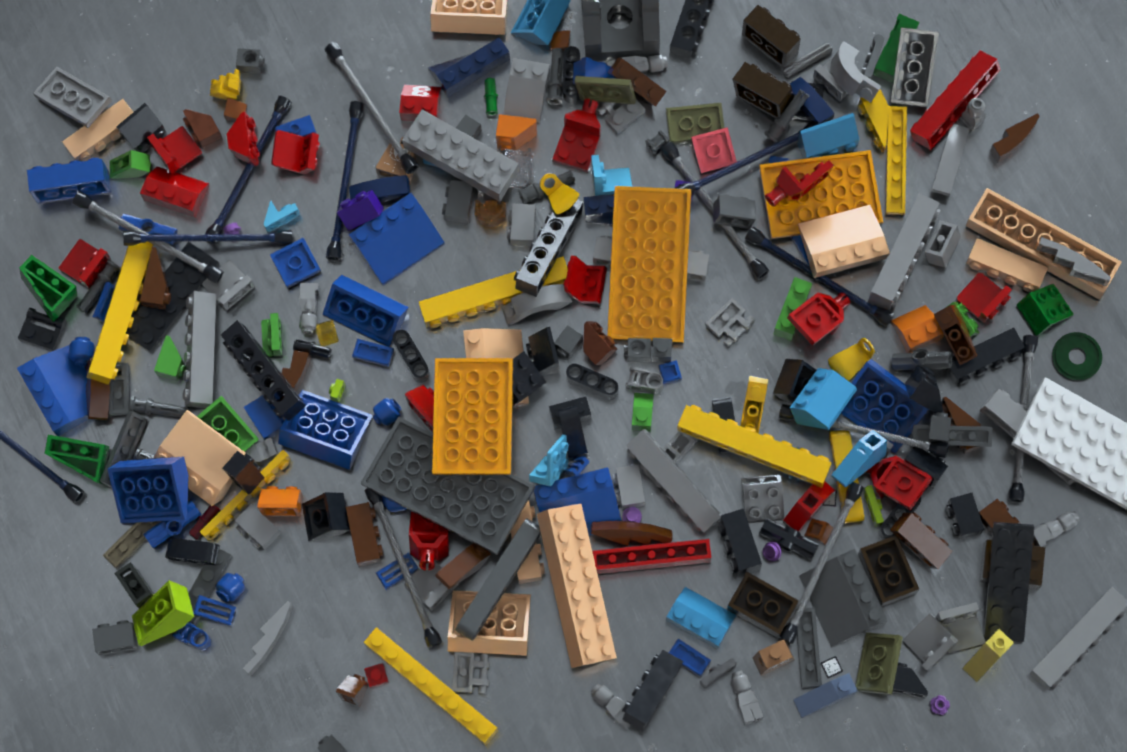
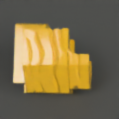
M235 69L234 74L219 75V80L212 79L210 96L226 101L227 98L237 99V96L240 95L241 86L239 70Z

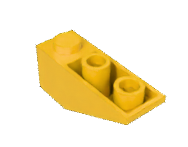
M880 89L871 103L861 97L857 107L860 115H864L866 119L865 124L868 131H872L874 135L873 141L875 146L880 148L883 153L885 152L887 142L888 103Z
M749 376L740 426L743 428L745 426L751 427L756 430V433H759L768 379Z

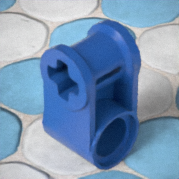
M190 622L171 635L177 640L201 651L208 649L211 645L210 636ZM200 636H205V641L202 644H197V639Z

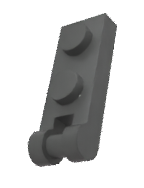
M880 34L874 36L870 46L871 52H868L865 60L868 63L867 68L863 66L861 71L869 79L872 77L884 43V37Z
M122 363L115 366L118 369L117 373H121V376L110 381V416L127 415L129 411L128 363Z

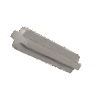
M826 43L784 67V75L789 78L832 53V46Z

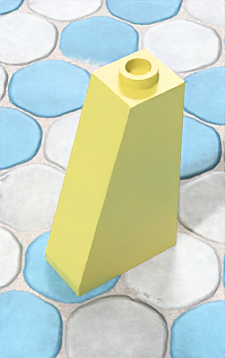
M998 629L962 669L978 682L1014 642Z

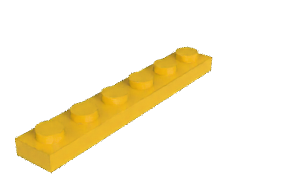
M888 106L886 215H905L907 107Z
M282 450L260 472L265 478L251 494L248 495L241 490L200 531L202 536L207 541L217 537L220 529L224 525L230 524L234 519V515L238 511L244 510L248 505L247 502L252 497H257L261 492V488L266 483H271L276 477L275 474L279 470H284L289 465V455Z

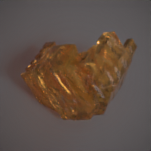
M475 200V218L483 226L496 228L506 220V202H501L498 205L497 201L486 200L485 204H482L480 200Z

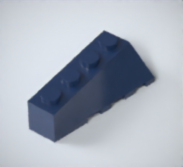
M500 37L474 53L428 67V70L448 98L510 60V53Z
M614 194L583 197L586 222L604 225L613 224Z

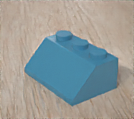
M527 0L511 33L535 45H548L553 38L556 28L560 25L561 19L568 9L571 0Z
M851 113L801 130L797 145L803 159L836 155L845 150L849 152L856 149L860 139L854 114Z
M818 368L790 406L796 423L829 430L855 394L857 388L836 371Z
M684 587L666 616V621L718 650L737 615Z

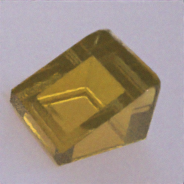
M333 320L316 324L320 346L339 342Z

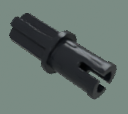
M299 339L294 341V351L307 352L310 356L317 355L325 358H330L331 348L316 345L314 341L312 343Z

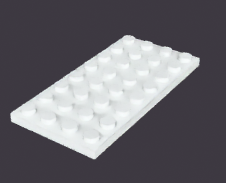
M1045 377L1011 445L1127 510V423Z

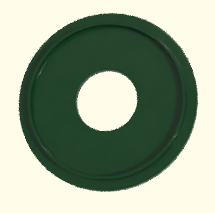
M1072 332L1065 334L1055 343L1052 351V360L1057 371L1064 377L1077 381L1085 380L1092 377L1099 370L1102 364V351L1097 341L1091 336L1081 332ZM1074 348H1079L1084 351L1086 359L1081 364H1074L1069 359V352Z

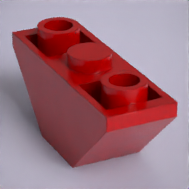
M244 111L241 112L227 132L228 149L238 159L258 166L260 154L256 146V142H258L254 131L256 124L254 119L249 117Z
M824 482L822 488L813 484L795 503L783 519V522L799 532L835 492V489L826 482Z

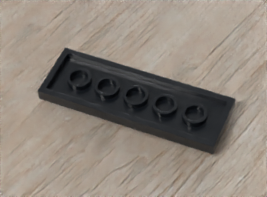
M188 242L181 250L184 254L201 263L219 266L217 260L191 242ZM177 257L164 272L169 293H171L170 304L166 305V310L144 307L140 303L137 310L131 315V317H134L133 324L126 331V334L129 335L128 338L150 353L185 310L187 297L194 291L199 292L203 286L202 283L207 279L196 267L194 268V266L187 264Z
M993 522L984 639H990L1000 629L1010 640L1024 642L1034 525Z

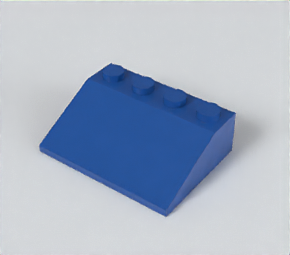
M412 193L384 210L380 216L366 222L349 234L352 244L382 285L445 243Z
M70 345L33 358L17 368L56 436H61L88 420L86 398L87 371L84 366H77L75 362L69 359Z
M870 359L851 384L857 388V391L841 413L860 427L909 438L913 433V425H919L929 412V409L910 399L906 385L874 360ZM887 440L893 444L891 451L895 454L903 445V443Z
M301 390L299 396L306 404V407L290 421L284 420L279 431L278 444L350 470L358 455L373 415Z
M184 457L119 461L107 468L121 523L187 519L188 471Z
M608 467L556 480L551 487L542 484L537 485L533 491L539 513L548 509L581 504L589 536L593 535L591 534L592 522L622 521Z

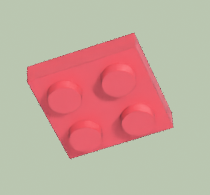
M728 127L691 137L700 174L721 169L737 162Z

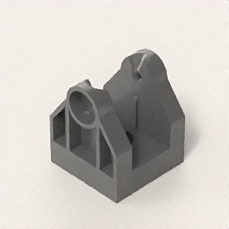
M581 0L585 57H590L598 62L617 60V58L631 56L648 58L649 56L660 55L659 0ZM617 12L625 13L629 19H632V22L622 29L612 27L608 21Z

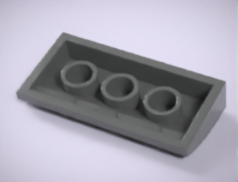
M901 27L891 103L928 107L938 31Z

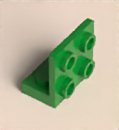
M1054 284L1030 292L1016 304L1036 336L1045 332L1053 324L1074 315Z

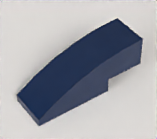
M802 77L790 83L793 97L796 96L800 89L805 92L804 94L807 93L810 96L801 106V110L806 117L809 116L815 125L828 122L834 118L835 113Z
M408 176L386 177L349 186L350 200L356 198L355 196L360 192H368L370 190H373L380 203L410 194Z

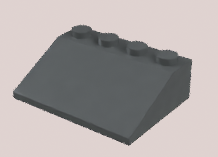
M855 549L825 562L809 599L813 608H815L817 617L831 647L885 625L888 620ZM815 568L799 575L805 590Z

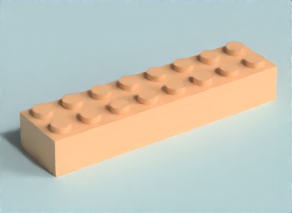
M986 188L966 224V227L1015 254L1048 267V272L1099 300L1107 287L1070 276L1071 268L1053 263L1055 255L1037 250L1041 237L1062 244L1081 254L1111 277L1110 282L1122 263L1120 260Z
M576 504L553 508L537 513L571 668L617 658L582 505Z

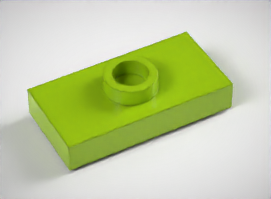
M872 485L866 486L863 494L874 527L882 526L884 520L880 511L883 510L881 501L876 499Z

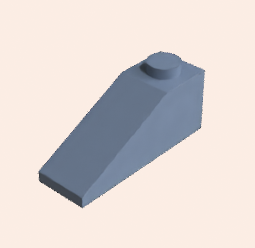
M847 673L793 699L801 718L855 695L857 689L850 674Z

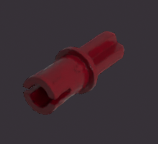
M210 505L203 515L198 517L199 520L189 531V535L196 540L199 539L202 535L200 531L221 510L216 505Z

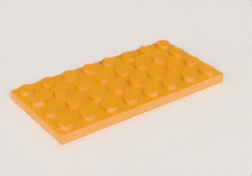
M615 186L607 336H610L612 339L645 338L653 341V338L672 339V342H684L691 189Z

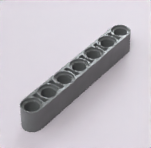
M528 518L525 519L459 621L455 631L472 641L475 639L540 538L541 532L538 524Z

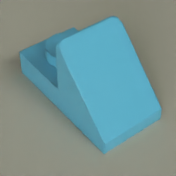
M270 201L264 221L267 233L300 216L296 204L285 205L278 212L273 202Z

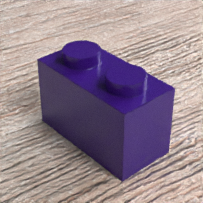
M373 190L368 192L362 191L355 196L356 198L352 200L346 199L340 203L337 214L348 231L380 216L384 207Z

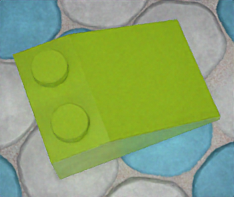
M168 580L132 615L139 646L182 629L194 617L187 587Z

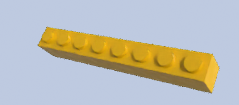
M150 242L127 247L86 378L109 385L111 379L115 380L118 369L115 366L117 362H121L123 351L120 350L122 345L127 343L129 335L126 334L127 328H131L134 317H131L133 311L137 310L139 300L136 299L138 294L142 293L144 285L142 280L146 276L147 263L153 244Z
M564 256L557 258L543 286L564 285L568 272ZM516 271L419 301L426 328H436L441 326V323L447 321L450 323L455 322L460 317L466 315L471 317L479 311H490L498 305H506L512 302L511 299L524 293L515 289L516 281H514Z
M691 405V407L685 406L677 425V431L821 488L832 462L825 456H814L807 449L794 448L787 441H776L769 434L764 433L761 435L756 433L755 429L748 426L743 428L738 426L736 421L731 419L723 420L718 414L713 412L705 413L700 407Z
M377 627L364 641L367 648L485 746L498 732V728Z

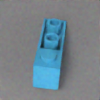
M874 430L870 431L857 442L832 473L831 477L844 487H847L886 456L887 440Z

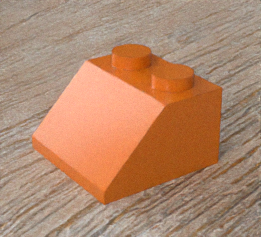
M499 114L496 130L498 149L504 152L516 151L537 136L536 119Z
M926 305L891 320L907 353H912L918 348H924L933 344L944 336L934 313Z
M267 486L266 489H261L257 508L263 516H301L302 492L293 486H288L286 489Z

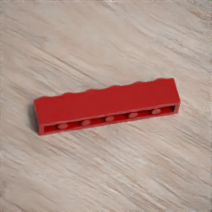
M981 50L973 56L966 67L959 72L958 76L948 84L945 91L936 98L931 107L913 124L910 129L913 140L932 150L960 118L970 100L977 98L1000 72L1001 68L998 59Z
M709 539L592 551L597 574L711 563Z

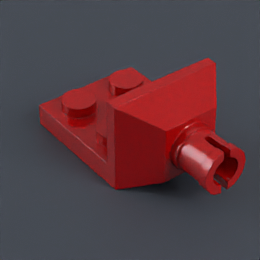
M584 99L581 110L577 109L565 114L564 128L552 162L588 173L592 163L591 155L595 154L601 137V125L595 115L599 104L592 100L590 106V99Z
M830 160L826 163L820 162L814 168L811 175L807 173L799 181L784 166L778 176L774 189L767 193L765 198L773 207L784 199L785 201H798L828 177L834 165Z
M818 292L791 312L787 319L813 346L827 334L834 335L844 321L843 309L850 305V299L846 297L842 301V298L846 295L842 292L834 299L830 295Z
M898 456L882 459L880 463H876L866 471V473L871 475L879 499L882 500L884 495L909 510L913 508L933 480L932 476Z
M411 511L409 526L410 555L420 560L419 567L422 570L426 571L427 563L429 564L428 571L433 570L435 560L449 556V530Z

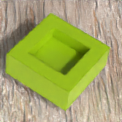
M336 379L335 384H331L329 394L332 401L340 402L346 387L343 380Z

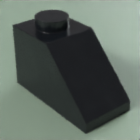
M898 663L892 692L926 698L928 690L913 669L908 668L907 664Z

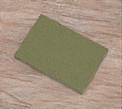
M575 76L574 82L582 101L590 99V101L594 100L596 102L635 104L636 102L631 80Z
M722 103L666 108L669 142H673L674 145L692 143L691 137L724 128Z
M866 632L855 685L858 692L892 695L902 636Z

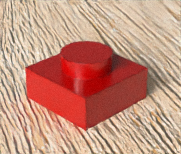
M383 663L364 668L370 688L389 683Z

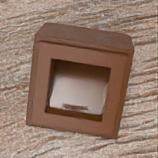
M570 31L554 32L550 50L552 51L554 48L565 50L569 47Z
M227 98L224 110L225 120L236 121L241 112H246L247 104Z
M812 518L804 536L826 545L833 527L827 522Z

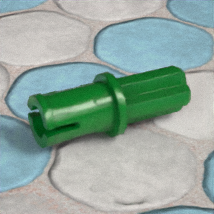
M487 78L484 80L486 114L496 115L498 114L496 83L494 78Z

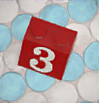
M404 85L399 109L401 121H415L422 109L438 118L441 87Z

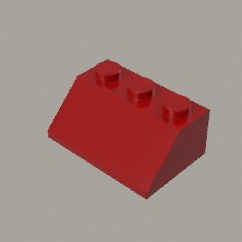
M156 166L146 177L140 195L146 202L196 218L209 183L177 172L172 174L168 169Z
M422 385L408 391L404 395L410 408L433 433L434 391Z

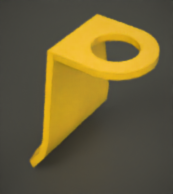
M545 174L540 180V187L548 196L556 214H561L570 209L579 198V193L562 183L555 174ZM548 178H553L555 181L554 186L551 188H546L544 185L545 180Z
M861 338L857 344L830 357L828 362L832 370L836 371L847 381H850L865 363L872 358L875 350L868 339ZM864 342L868 344L870 351L865 347Z

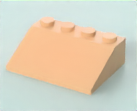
M433 0L431 7V32L505 35L508 0Z
M871 205L798 224L814 278L884 260L890 254L885 236Z
M481 328L463 330L466 358H515L523 352L520 329ZM527 396L516 405L529 404V397Z
M187 410L159 446L153 459L184 457L188 471V489L213 506L224 499L233 483L222 467L237 451L243 455L246 453Z
M453 590L448 628L449 652L527 656L531 594L504 593L472 641L455 631L478 592Z

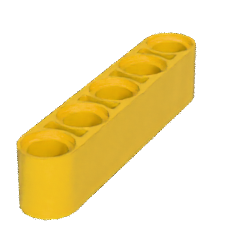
M847 430L829 432L835 470L853 449L850 431ZM858 478L853 482L859 484ZM837 481L842 510L848 486L844 487ZM861 497L850 508L844 524L864 521Z

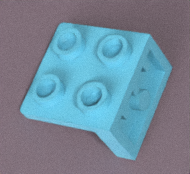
M591 155L595 196L614 194L615 186L632 187L629 168L604 170V164L599 161V155Z
M562 434L547 452V456L529 474L530 482L551 487L559 479L561 473L567 469L568 459H566V453L569 445L566 435Z

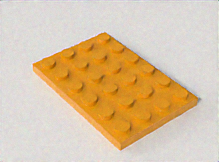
M871 150L759 165L771 239L799 236V223L871 205L879 225L883 224ZM830 160L834 165L829 176L798 201H785L784 199L773 207L765 198V195L774 189L778 176L784 166L799 181L807 173L811 175L814 168L820 162L826 163Z
M435 358L433 475H511L513 358Z

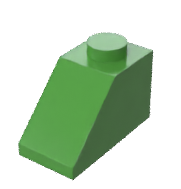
M130 150L110 160V178H138L150 173V155Z
M166 335L154 372L157 376L179 382L180 376L183 377L186 366H184L185 364L171 337Z
M634 393L632 431L646 429L648 432H651L654 394Z

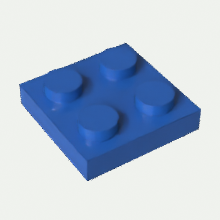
M304 238L270 254L287 289L321 272Z

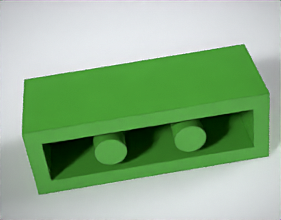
M794 277L773 335L792 341L796 327L787 317L807 301L812 283Z

